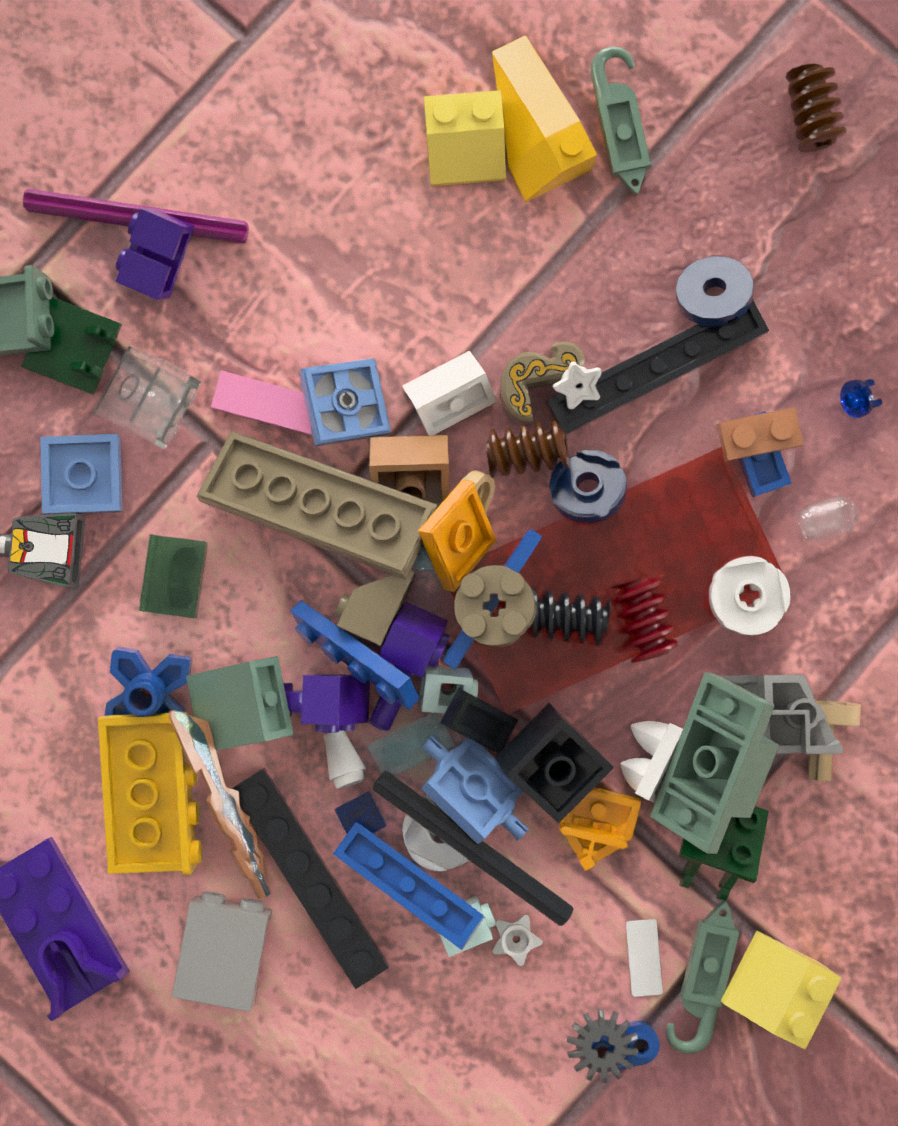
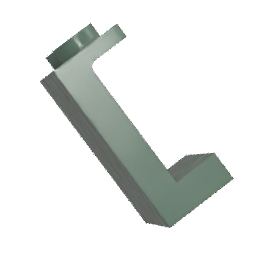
M34 265L25 266V274L0 277V356L51 350L50 337L54 335V323L49 313V300L53 296V288L48 276Z
M278 656L186 676L193 715L209 722L216 750L261 743L294 735ZM196 725L201 753L208 752L203 735Z

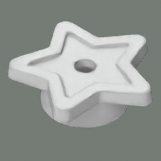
M571 362L569 369L564 372L561 380L553 385V389L566 395L567 407L569 409H574L583 400H598L600 396L595 384L601 376V369L587 370L575 362ZM578 383H582L580 388H576Z
M523 915L514 923L503 920L496 922L500 939L494 946L493 953L508 954L512 956L519 966L524 965L526 955L530 949L541 946L543 943L539 937L530 932V918L528 915ZM519 936L520 941L517 943L513 942V937Z

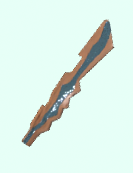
M171 711L169 719L192 772L196 773L200 770L210 792L206 803L221 832L228 838L232 849L229 852L243 877L251 882L257 898L262 899L269 896L272 891L264 873V855L257 847V833L249 825L250 816L240 810L239 791L225 786L209 722L179 711Z

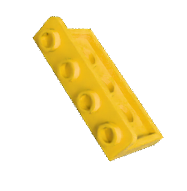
M188 712L174 713L175 718L191 735L195 745V727L193 723H188V716L185 715ZM157 713L145 717L136 715L99 717L98 732L108 874L182 871V875H191L197 864H201L202 843L201 840H195L194 825H199L200 807L198 801H193L192 786L197 785L198 772H192L169 719V713Z

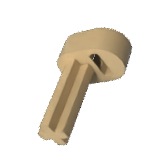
M815 700L827 717L825 719L833 734L834 725H860L861 704ZM809 754L807 779L819 782L831 781L832 754Z

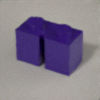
M140 208L139 213L136 212L129 223L128 234L131 235L129 240L131 244L129 249L121 251L117 259L116 270L119 272L115 282L156 300L170 298L195 226L154 208Z

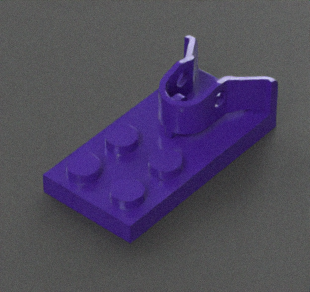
M53 837L44 840L0 867V915L51 1001V1012L47 1015L50 1021L57 1019L65 1011L111 983L118 982L130 971Z

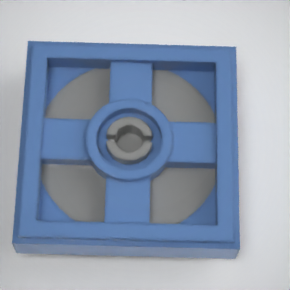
M375 358L307 367L299 371L315 447L386 436L391 433Z

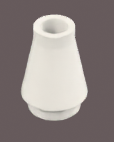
M346 731L324 735L329 782H334L336 790L348 788L365 781L366 778L363 771L366 770V767L347 737Z

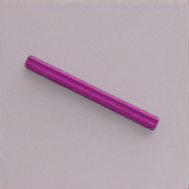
M34 189L25 190L23 195V207L28 212L129 226L133 215L136 212L139 213L140 208H154L194 225L191 236L243 244L246 243L249 234V225L246 221Z

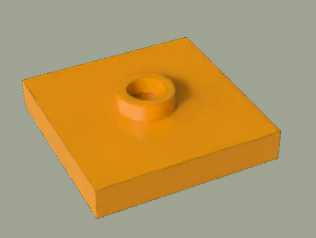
M461 480L418 530L443 589L455 592L460 586L462 579L474 569L496 542L474 482L468 480Z

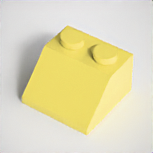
M501 90L424 96L431 187L506 181Z
M756 931L721 1002L772 1034L806 1049L842 977L818 961Z

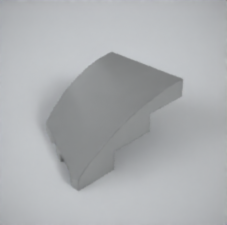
M718 675L775 705L763 736L779 744L776 754H843V747L836 740L825 719L827 717L821 706L815 701L812 695L813 691L804 675Z

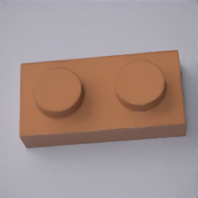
M796 407L719 422L717 424L725 462L804 445Z

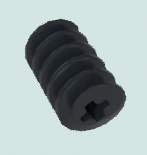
M531 588L536 599V614L530 626L533 638L537 639L542 628H546L548 640L553 641L557 631L561 630L564 642H569L573 632H577L580 644H584L589 634H593L595 645H601L608 629L610 598L607 599L603 608L599 596H592L588 606H586L583 594H577L572 604H570L567 592H561L557 601L554 602L551 590H546L541 600H539L536 588Z

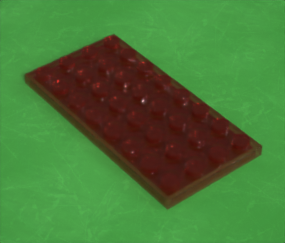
M722 447L627 489L626 498L619 510L606 520L594 523H579L565 517L535 531L543 537L519 573L530 588H536L539 600H541L546 590L552 591L554 602L557 601L561 592L568 593L570 604H572L577 594H583L586 606H588L592 596H599L602 608L607 599L610 598L608 629L600 646L595 645L593 634H589L585 643L580 644L577 632H573L569 642H564L562 631L558 630L552 641L548 640L546 628H542L536 639L532 637L529 627L520 636V639L508 646L488 647L475 640L473 643L507 715L640 654V650L627 648V644L636 639V635L624 634L622 630L631 624L632 620L619 618V613L628 608V605L615 603V598L622 594L624 589L612 588L611 586L644 577L661 578L662 584L652 591L653 593L665 594L666 599L656 605V607L669 609L670 615L660 622L673 624L674 630L664 637L674 639L716 620L709 604V588L714 574L726 563L740 557L755 556L767 560L766 562L771 563L781 572L782 570L731 461H724ZM523 537L487 552L469 574L486 566H504ZM744 585V592L739 593L740 601H745L749 605L753 603V600L759 598V592L752 591L750 585ZM460 586L455 590V592L450 591L451 594H452V596H453L454 601H455L456 593H457L458 589L460 588ZM500 601L492 613V617L499 616V610L506 608V602Z

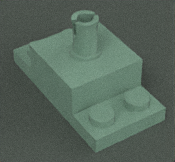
M704 672L650 817L707 854H717L731 817L751 818L779 744L763 736L775 705L714 673Z

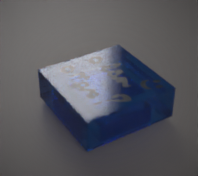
M370 790L334 809L346 834L356 821L371 833H375L387 826Z

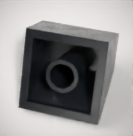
M550 703L495 757L505 775L558 823L614 768L575 726Z

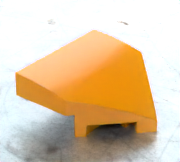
M594 787L558 823L560 831L568 840L585 871L620 848L623 850L628 847L627 842L632 839L641 806L640 798Z

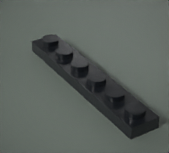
M752 300V304L747 312L738 319L736 316L734 319L728 320V324L722 326H702L697 324L601 372V376L595 384L600 396L598 400H583L574 409H569L567 407L566 395L560 393L548 399L546 404L560 429L564 430L567 435L767 334L769 329L754 300ZM582 383L576 385V388H580Z
M265 767L233 787L232 789L239 791V802L243 812L250 816V823L354 988H359L388 969L389 963Z

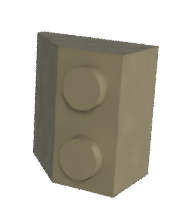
M410 571L406 580L395 575H389L353 589L350 596L343 594L334 613V616L340 618L337 626L383 646L414 582L415 573Z

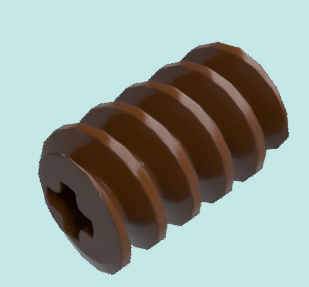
M805 64L792 68L786 73L785 78L790 82L788 93L794 97L790 103L792 110L796 112L793 116V122L796 126H799L796 130V137L802 141L798 147L800 152L808 153L825 149L834 144L837 138L845 135L847 132L845 127H834L835 123L844 118L842 112H831V109L841 104L839 97L828 96L838 89L837 83H826L827 79L836 74L834 68H823L819 64Z
M556 420L551 421L549 432H545L541 423L537 422L534 434L531 435L525 424H522L519 436L517 437L514 436L510 426L505 427L502 439H499L495 429H490L487 441V459L491 478L495 477L497 467L502 476H509L512 464L518 474H524L527 462L535 473L541 470L543 460L549 470H555L558 458L561 460L564 468H569L566 433L560 429Z

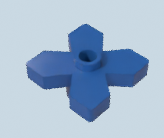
M117 647L111 654L110 673L125 689L106 703L105 716L136 715L145 717L157 713H170L171 711H174V713L186 712V709L170 693L187 683L186 676L191 675L192 658L169 654L151 670L139 650ZM144 689H147L152 696L147 695L144 692Z

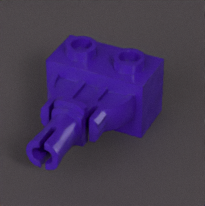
M406 601L390 629L379 656L387 662L394 664L395 668L410 679H412L413 674L423 677L428 665L436 668L450 635L444 633L448 620ZM380 696L370 717V724L380 730L389 731L402 705L397 701L390 704Z
M317 674L303 675L302 690H293L292 683H283L290 717L292 712L301 713V724H315V732L338 733L339 731H354L355 724L369 722V681L363 684L353 675Z

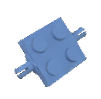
M433 735L426 740L421 748L438 763L435 766L433 775L421 789L477 844L486 839L490 832L499 825L507 829L517 841L526 834L529 828L512 813L515 802L523 790L505 775L496 759L481 744L466 737L457 747L448 751Z

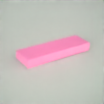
M225 371L220 372L211 404L213 410L313 436L302 392Z

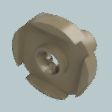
M486 566L477 569L462 579L454 602L455 616L464 633L484 646L504 647L516 642L526 632L527 628H530L536 614V599L533 590L520 573L504 566ZM493 596H498L499 601L506 602V608L500 609L499 616L492 617L491 612L485 610V603L490 602Z

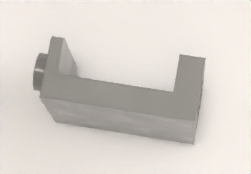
M204 891L202 896H195L189 904L172 997L250 1012L256 1001L258 990L256 985L272 909L264 908V902L259 900L241 899L240 903L225 901L226 896L224 894Z

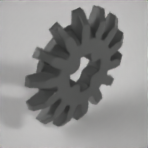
M597 1009V1020L592 1021L587 1012L583 1014L587 1023L584 1027L574 1022L572 1027L579 1035L577 1038L567 1036V1042L576 1045L577 1050L567 1052L569 1058H580L581 1061L574 1066L577 1072L585 1067L590 1068L586 1076L587 1080L591 1081L598 1071L601 1072V1082L607 1083V1071L612 1070L615 1077L619 1080L622 1078L617 1068L620 1064L630 1070L632 1069L633 1064L626 1060L625 1057L626 1055H638V1049L628 1047L629 1043L638 1038L636 1033L625 1034V1031L631 1024L628 1020L624 1021L620 1026L616 1024L619 1013L613 1011L610 1020L604 1019V1010ZM601 1036H608V1042L614 1045L613 1051H606L604 1057H598L597 1050L591 1048L592 1042H599Z

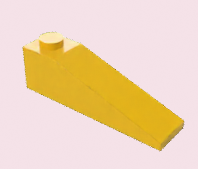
M526 35L493 51L492 60L497 90H501L508 169L526 203L593 170L597 153L577 115Z

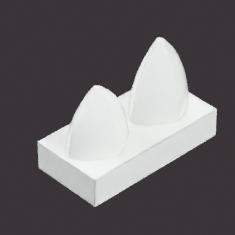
M642 721L631 724L630 728L637 742L653 757L651 760L647 758L628 759L621 762L620 767L625 780L636 791L635 794L655 803L683 729L672 723L668 725L656 721Z

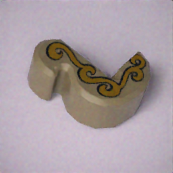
M566 341L556 342L551 346L549 352L551 358L536 352L521 353L509 360L501 376L500 388L503 409L509 418L519 425L525 424V426L532 427L534 421L528 389L553 385L559 382L564 372L569 369L571 362H575L583 367L585 357L577 345Z

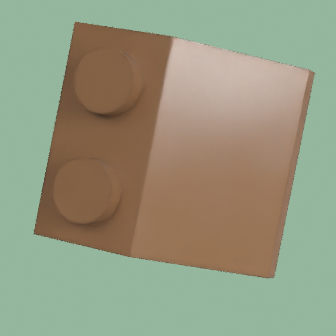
M448 436L370 438V481L434 503L439 507L449 495Z

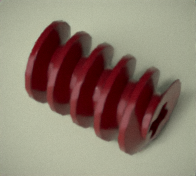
M644 577L611 586L612 588L624 589V592L615 598V603L628 605V608L619 613V618L632 620L631 624L622 629L623 633L636 635V639L628 643L627 648L640 650V654L631 659V663L669 654V651L678 645L676 639L664 637L674 630L673 624L660 622L670 615L669 609L656 607V605L666 599L665 594L653 593L652 591L662 584L661 578Z

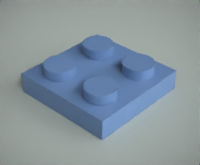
M119 434L40 437L42 514L123 512L121 436Z

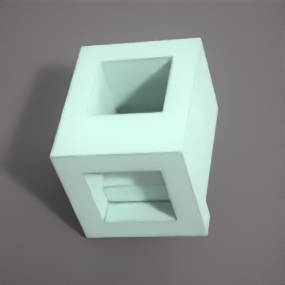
M428 665L423 677L420 679L418 701L421 711L445 713L458 688L477 697L478 681L473 679L470 670L467 668L453 669L452 667L443 666L433 668ZM443 683L454 684L451 690L445 691L441 689Z

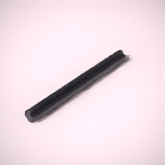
M384 771L373 785V790L558 926H563L570 919L574 909L568 902L484 841L477 844L446 813L388 771Z

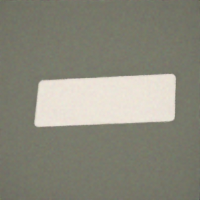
M655 919L627 921L626 932L632 996L661 995L663 989L657 921Z

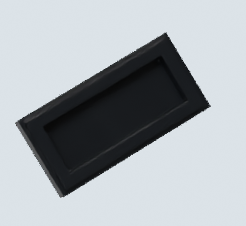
M458 688L440 723L500 753L514 730L518 719Z

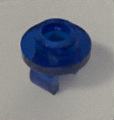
M855 379L846 382L842 386L840 402L842 408L849 416L853 418L867 416L872 409L883 403L881 398L876 400L873 398L870 389L871 386L875 385L873 379L865 381Z

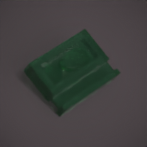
M150 534L139 611L197 619L208 542Z

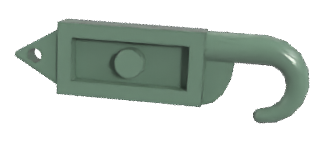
M609 46L601 49L591 62L590 74L597 101L596 107L612 177H618L637 196L645 171L650 169L651 162L636 95L632 88L625 84H608L605 72V64L611 58L622 59L629 69H633L635 63L632 56L626 50L620 47ZM636 182L637 186H633L631 183Z
M722 900L704 920L698 919L680 993L681 1002L685 1009L692 1015L700 1018L697 1034L690 1041H682L675 1034L674 1024L671 1022L667 1024L666 1036L668 1042L675 1050L683 1054H694L708 1046L713 1036L719 1008L722 1007L721 999L726 991L740 932L734 927L725 900ZM725 909L723 914H719L720 910Z

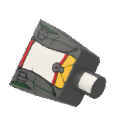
M62 513L14 518L11 534H0V557L9 558L8 573L62 587L79 589L86 517L77 513Z

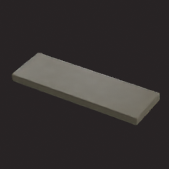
M231 431L196 495L198 500L204 504L405 580L423 545L418 530L438 508L434 503Z

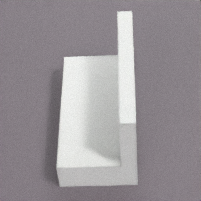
M470 351L403 385L405 393L414 405L429 436H433L497 402L486 373Z

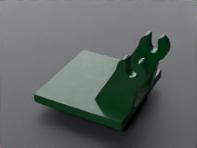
M52 297L49 300V313L54 323V335L50 337L51 350L26 353L21 367L94 395L122 324Z
M755 806L751 818L731 817L717 854H707L682 838L679 858L685 859L687 862L681 874L684 877L680 881L679 886L688 889L694 875L702 864L725 871L718 885L721 890L716 895V899L721 901L727 900L730 890L738 878L755 883L757 881L769 811Z

